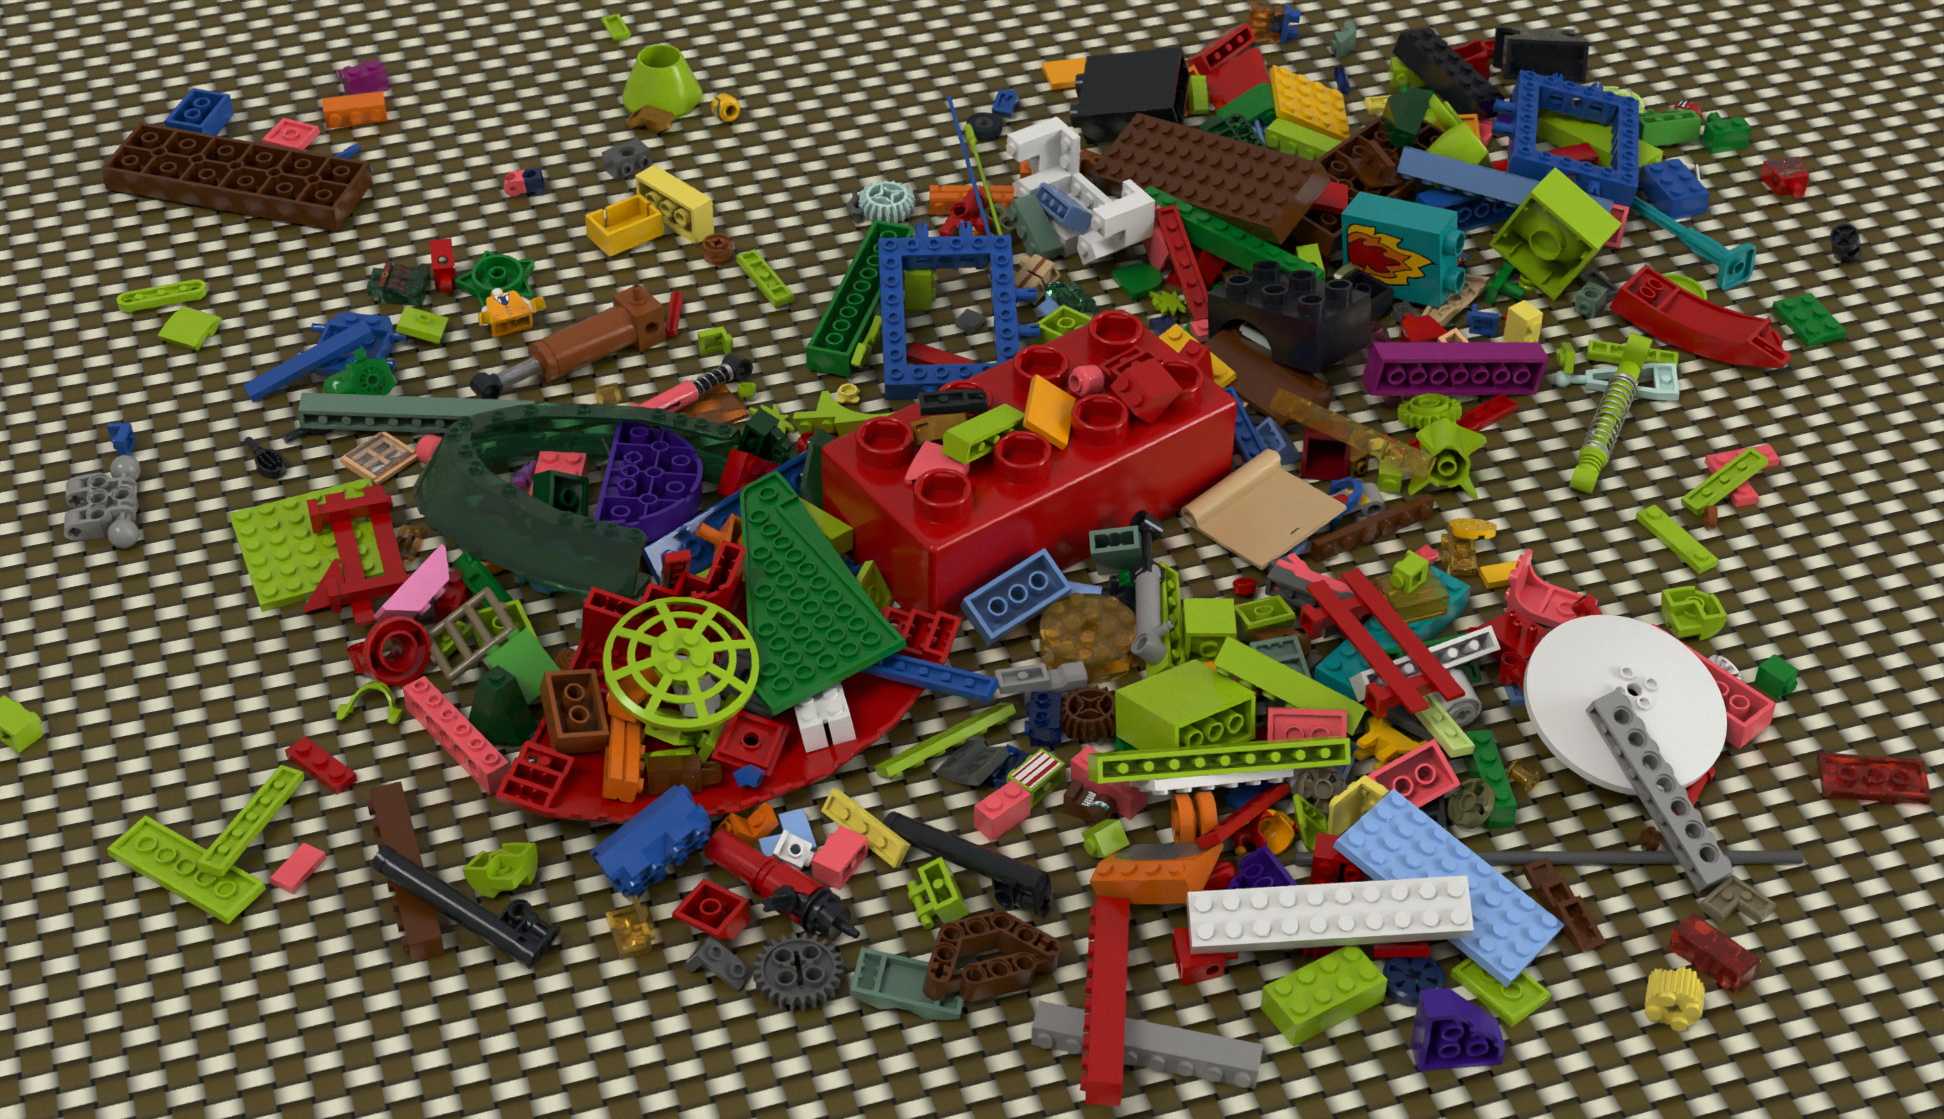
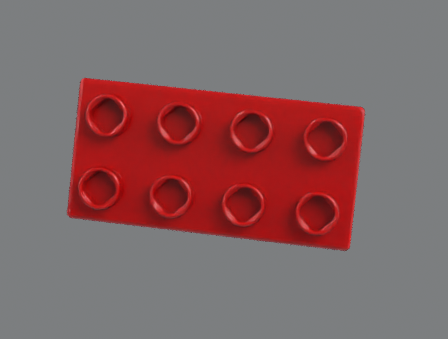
M1123 309L1105 311L1097 314L1084 326L1045 344L1025 347L1008 361L966 380L949 382L938 390L982 389L986 392L987 396L986 402H988L989 406L987 411L1002 404H1007L1025 413L1031 379L1037 374L1076 398L1071 413L1068 444L1063 450L1048 442L1040 434L1025 428L1024 431H1013L1000 437L994 445L992 452L970 462V471L966 476L957 470L936 468L924 472L916 480H912V484H906L905 476L921 448L914 446V433L911 428V422L935 416H921L919 403L916 402L888 416L868 419L857 430L822 447L823 511L853 528V549L845 552V554L856 564H864L865 561L874 560L893 595V600L903 610L911 613L912 608L933 615H936L938 610L960 617L962 622L968 619L960 608L965 597L1043 548L1047 550L1060 571H1063L1091 556L1089 531L1128 527L1133 516L1140 510H1145L1159 521H1162L1180 512L1185 505L1230 475L1237 412L1236 399L1206 376L1198 365L1186 360L1146 328L1138 317ZM1137 344L1143 350L1150 348L1163 360L1161 365L1181 385L1183 390L1152 424H1149L1135 416L1110 386L1113 382L1105 378L1104 388L1101 393L1085 397L1077 396L1069 387V376L1073 369L1085 365L1098 366ZM971 411L962 412L967 413L968 420L983 414H973ZM943 441L935 442L943 446Z

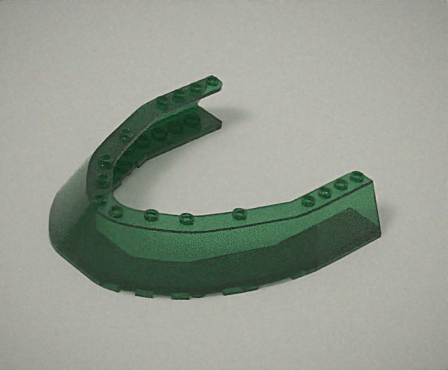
M584 403L517 405L471 416H462L458 421L449 426L413 487V495L416 500L417 509L420 515L427 519L429 527L434 532L439 531L442 537L454 541L458 549L463 552L468 551L473 558L479 561H489L512 571L513 576L566 593L587 598L593 586L637 601L647 589L649 582L651 583L650 574L638 572L642 548L647 543V534L638 528L624 527L617 523H608L596 520L593 517H584L568 511H560L521 491L514 483L506 482L487 468L492 467V463H498L503 460L506 464L522 461L524 457L538 455L539 457L540 451L587 453V457H591L595 461H605L609 458V455L601 438H606V443L611 451L618 421L643 422L657 429L659 427L667 428L682 436L696 449L698 458H701L703 481L719 485L731 449L743 452L745 450L739 428L730 426L727 423L712 422L705 418L690 417L684 413L665 411L662 408L653 409L638 406Z

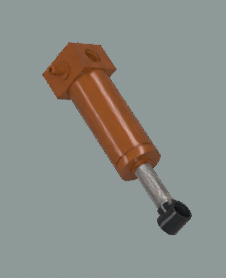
M635 284L624 291L612 295L613 307L531 343L528 347L530 359L497 374L492 373L488 375L485 372L476 374L470 382V388L480 399H498L503 389L535 374L545 383H550L628 346H634L639 352L645 351L666 341L663 305L641 285Z

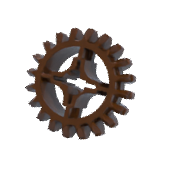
M1098 685L1094 688L1086 686L1085 689L1077 687L1076 692L1069 691L1067 697H1062L1061 703L1058 704L1057 722L1062 733H1065L1067 738H1074L1075 742L1084 740L1086 744L1088 741L1097 743V740L1101 739L1106 741L1108 736L1115 737V690L1109 691L1107 687L1100 689Z

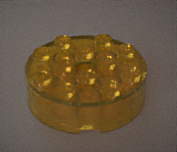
M1073 593L1054 602L1043 613L1039 628L1040 657L1049 670L1057 669L1061 664L1083 661L1089 684H1102L1118 679L1126 674L1136 662L1137 655L1131 651V645L1136 638V616L1129 607L1115 597L1092 593Z

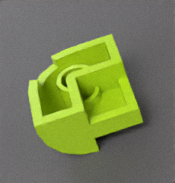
M1695 586L1662 590L1661 607L1663 618L1667 628L1672 627L1677 638L1697 635L1699 641L1717 634L1724 627L1727 614L1713 593L1709 595L1695 590Z
M502 843V849L494 850L488 854L486 851H481L462 869L467 882L476 892L494 898L502 889L504 891H511L519 885H530L535 878L538 866L536 844Z

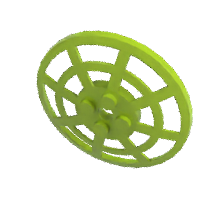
M668 597L644 603L628 612L618 621L611 630L605 644L603 673L606 684L614 699L634 718L663 730L692 732L720 725L732 718L745 706L757 684L759 655L749 631L730 612L718 605L700 599ZM667 605H692L705 608L706 611L702 615L684 611L670 612ZM656 607L660 614L647 620L636 631L623 628V625L630 619L646 610ZM719 614L738 628L746 640H731L728 633L712 620L714 616ZM674 618L696 620L697 623L692 630L677 628ZM663 621L667 629L658 638L644 633L651 626ZM709 626L721 636L723 641L710 643L702 633ZM616 636L630 639L627 650L628 665L613 671L611 652ZM640 642L651 646L650 658L636 662L635 650L637 643ZM750 649L752 668L747 684L734 676L737 663L736 650ZM728 651L729 663L727 670L713 664L715 652ZM683 653L689 658L685 661H680L675 656ZM652 668L661 679L657 687L652 686L646 681L640 672ZM709 673L720 679L712 688L701 692L699 682L705 679ZM632 675L639 687L651 695L645 709L627 697L620 688L618 680ZM728 684L741 693L729 706L717 713L708 715L705 701L718 695ZM670 685L688 686L691 695L669 694L667 690ZM661 701L673 704H694L698 718L673 719L655 714Z

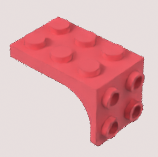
M1527 549L1524 555L1520 554L1516 563V570L1512 569L1508 578V583L1511 584V587L1507 589L1504 601L1508 602L1506 612L1515 609L1530 620L1552 628L1575 619L1577 616L1570 607L1584 595L1551 585L1540 579L1535 574L1531 565L1533 550Z

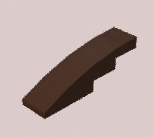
M1548 858L1523 867L1522 872L1542 905L1564 924L1561 931L1580 953L1605 945L1606 941L1581 896H1574L1565 877H1558Z

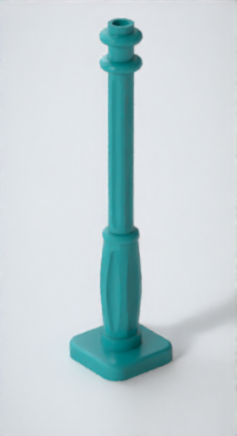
M1634 196L1630 208L1678 237L1683 245H1686L1698 256L1719 266L1716 281L1718 288L1726 291L1747 281L1751 277L1757 252L1755 245L1748 242L1728 250L1714 239L1696 231L1692 227L1686 228L1637 196Z

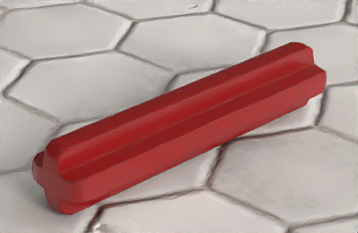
M673 291L671 293L665 325L667 338H675L677 336L683 303V293L681 291Z

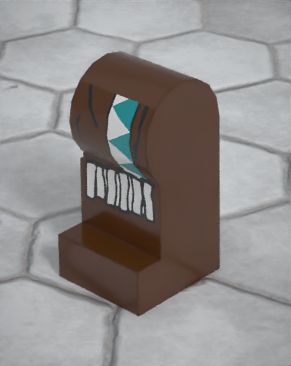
M1074 779L1064 793L1063 813L1094 824L1110 819L1117 807L1115 800L1106 794H1098L1083 788L1084 783Z

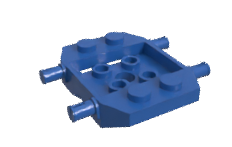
M341 312L329 320L328 323L311 324V332L322 333L317 345L362 320H365L373 336L382 338L375 339L373 337L314 369L316 374L332 376L345 369L347 362L357 360L354 353L351 352H355V350L362 347L368 359L372 357L386 359V355L391 352L395 340L408 342L409 336L393 330L390 317ZM298 350L297 355H299V354H301V353H303V352H305V351H300V350ZM387 360L390 369L394 370L396 360Z

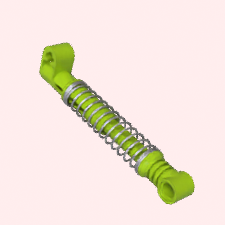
M1633 332L1630 333L1617 372L1609 379L1587 436L1579 451V462L1569 487L1590 495L1592 494L1600 471L1610 459L1614 444L1638 389L1637 379L1653 339Z

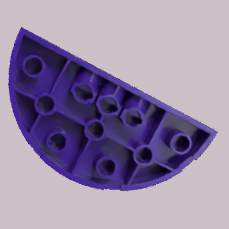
M629 418L618 419L593 520V548L608 550L614 547H625L650 542L665 536L695 515L700 507L703 495V466L701 458H698L696 455V449L686 439L665 427L660 426L659 429L650 427L649 422Z

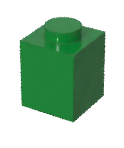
M1774 654L1759 665L1754 684L1779 700L1786 693L1790 694L1795 690L1798 684L1796 679L1799 670Z

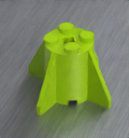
M1441 418L1416 432L1421 457L1407 488L1408 493L1412 496L1429 483L1437 487L1448 485V488L1460 484L1474 500L1477 499V492L1469 478L1471 466L1469 455L1487 443L1486 437L1483 434L1461 427L1451 422L1448 418Z

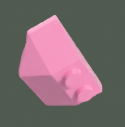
M441 544L373 616L376 619H384L394 615L413 618L417 613L422 616L432 606L428 603L431 598L437 600L446 591L443 587L449 580L446 547Z

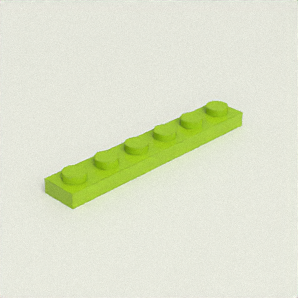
M1000 702L875 765L877 775L888 777L889 779L897 778L903 774V770L923 765L925 763L924 759L930 756H940L946 752V748L962 745L967 742L966 738L972 735L978 736L986 733L988 727L1007 722L1009 720L1008 717L1016 713L1014 705L1012 703Z
M280 765L197 861L198 870L223 877L304 781V772Z

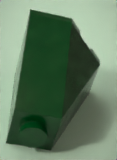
M1412 87L1407 89L1406 92L1388 97L1382 117L1390 145L1403 149L1405 146L1413 147L1429 109V100L1434 95L1433 93Z
M497 665L478 679L468 721L493 746L494 744L509 743V747H517L531 739L538 727L516 677Z

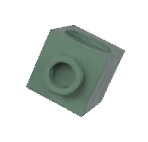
M1588 281L1577 294L1574 312L1594 319L1605 307L1608 288Z

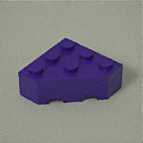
M1265 845L1242 858L1239 864L1241 870L1237 877L1232 878L1226 890L1296 886L1298 884L1268 846Z
M1449 988L1420 990L1411 1038V1048L1418 1071L1502 1065L1505 1044L1497 1019Z

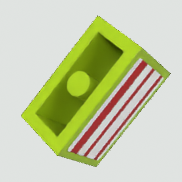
M1041 748L1034 755H1030L1018 768L1011 770L1006 781L1008 783L1014 780L1031 793L1032 809L1065 781V763Z

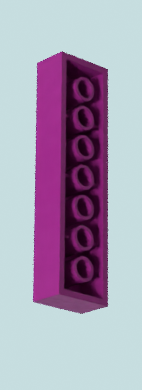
M1373 342L1361 379L1370 396L1423 394L1536 395L1549 358L1539 342Z

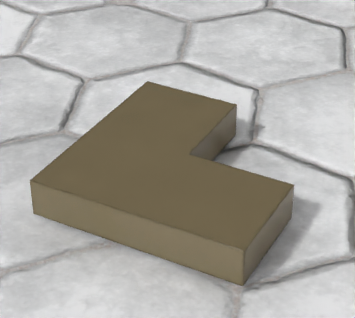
M1731 874L1699 903L1698 909L1720 924L1736 909L1760 924L1775 910L1777 904Z

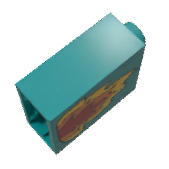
M1359 192L1341 213L1343 266L1349 263L1351 265L1355 264L1360 270L1394 289L1393 298L1441 308L1451 293L1458 294L1462 290L1465 281V269L1458 267V257L1464 248L1465 232L1457 230V211Z

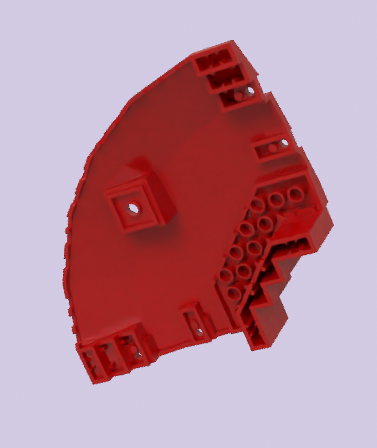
M723 540L706 578L682 571L674 590L649 582L641 602L592 586L583 605L581 641L567 670L596 669L607 725L611 715L607 714L608 703L606 702L609 688L603 673V653L606 641L614 626L628 612L644 603L668 597H689L718 605L735 616L748 630L745 581H742L747 547ZM667 605L670 612L684 611L702 615L706 611L705 608L692 605ZM888 605L887 608L882 607L880 613L890 624L896 623L898 625L893 627L906 642V648L895 654L941 665L946 664L960 626V617L938 610L936 615L915 608H912L911 613ZM656 607L646 610L630 619L623 625V628L636 631L647 620L660 614ZM719 614L714 616L712 620L728 633L731 640H746L738 628ZM674 618L677 628L692 630L697 623L696 620ZM663 621L651 626L644 633L658 638L667 629ZM709 626L702 633L710 643L723 641L721 636ZM616 636L611 652L613 671L628 665L627 650L630 639ZM638 642L635 650L636 662L650 658L652 647ZM724 651L714 653L713 664L716 665ZM683 653L677 654V655H680V656H687L686 654H683ZM858 672L840 681L851 715L856 739L834 745L829 725L825 723L823 726L829 747L807 753L793 706L775 715L772 720L741 709L725 722L716 746L706 762L716 761L721 764L722 780L717 784L701 785L702 792L691 793V798L695 806L700 804L709 816L744 811L822 780L894 729L926 688ZM672 686L669 694H675ZM661 701L658 708H669L681 712L679 704ZM544 714L531 741H525L518 758L515 757L508 774L505 773L495 795V801L546 818L626 824L662 794H648V779L644 768L642 777H640L644 778L641 794L636 793L632 803L619 801V798L616 800L604 798L605 749L604 751L569 754L557 752V750L551 748ZM642 724L641 728L645 729L646 725ZM645 734L642 744L645 745L644 753L694 746L696 754L700 750L696 745H673L648 734ZM744 739H755L758 743L754 746H749L744 742ZM533 759V760H536L537 762H536V763H532V762H529V760ZM750 764L766 771L760 786L755 788L749 785L740 788L733 775V772Z

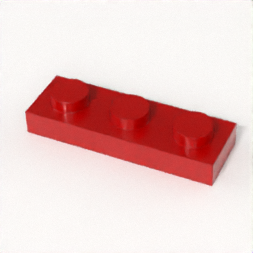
M306 736L285 749L288 759L336 795L357 781L355 772Z

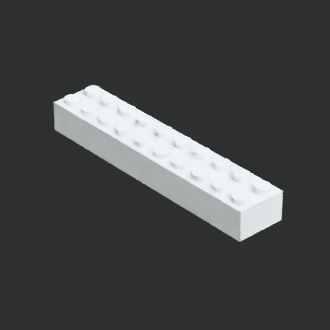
M1467 875L1188 892L1186 898L1191 954L1470 938L1474 931Z

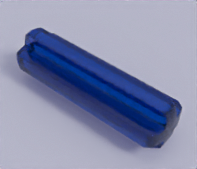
M1336 66L1334 68V76L1338 90L1342 94H1349L1350 85L1345 68L1343 66Z

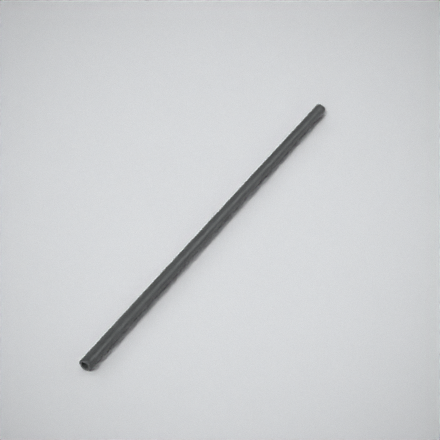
M1801 850L1722 851L1729 858L1731 864L1803 863V852ZM1473 851L1489 865H1528L1548 858L1552 865L1680 864L1673 851ZM1295 852V865H1312L1314 852ZM1700 854L1702 860L1708 862L1706 856Z

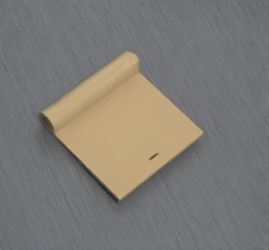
M1265 449L1181 509V514L1186 523L1260 570H1263L1270 565V562L1283 556L1345 511L1347 507L1345 504L1282 469L1281 457L1278 452Z

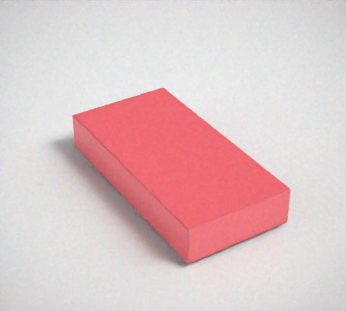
M303 843L270 877L271 884L294 894L325 861V852Z

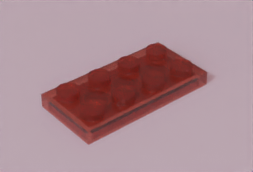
M1826 752L1818 753L1817 765L1823 797L1929 805L1931 794L1924 760Z

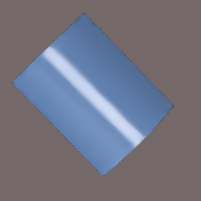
M1270 416L1255 428L1264 448L1278 452L1281 457V465H1288L1302 458L1285 428L1277 424Z

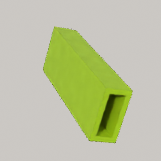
M1550 110L1538 118L1536 136L1560 148L1588 142L1599 155L1597 166L1612 168L1610 165L1612 154L1610 152L1613 144H1611L1613 137L1611 129L1613 126L1600 124L1597 121L1585 118L1581 119L1566 113L1561 114L1554 110ZM1640 139L1638 183L1642 166L1663 162L1664 152Z

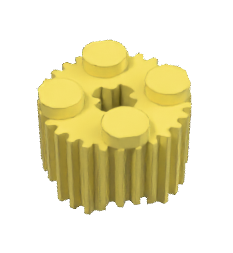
M1685 966L1682 968L1678 967L1676 971L1670 969V971L1664 970L1662 972V969H1654V972L1652 971L1651 975H1649L1645 999L1646 1017L1653 1021L1659 1020V1023L1670 1024V1027L1675 1031H1685L1688 1025L1695 1024L1696 1020L1699 1021L1703 1013L1705 986H1703V982H1700V979H1697L1696 971L1692 972L1690 968L1686 969Z

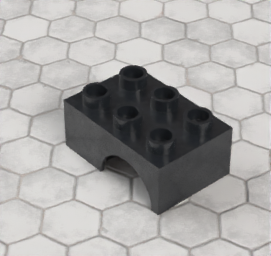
M1263 260L1254 263L1252 271L1244 275H1231L1225 279V285L1207 293L1209 339L1224 328L1241 325L1248 321L1256 326L1265 336L1271 348L1273 362L1318 374L1371 344V294L1353 289L1352 282L1348 280L1336 279L1325 282L1317 280L1316 274L1313 271L1296 270L1287 272L1280 270L1278 262Z

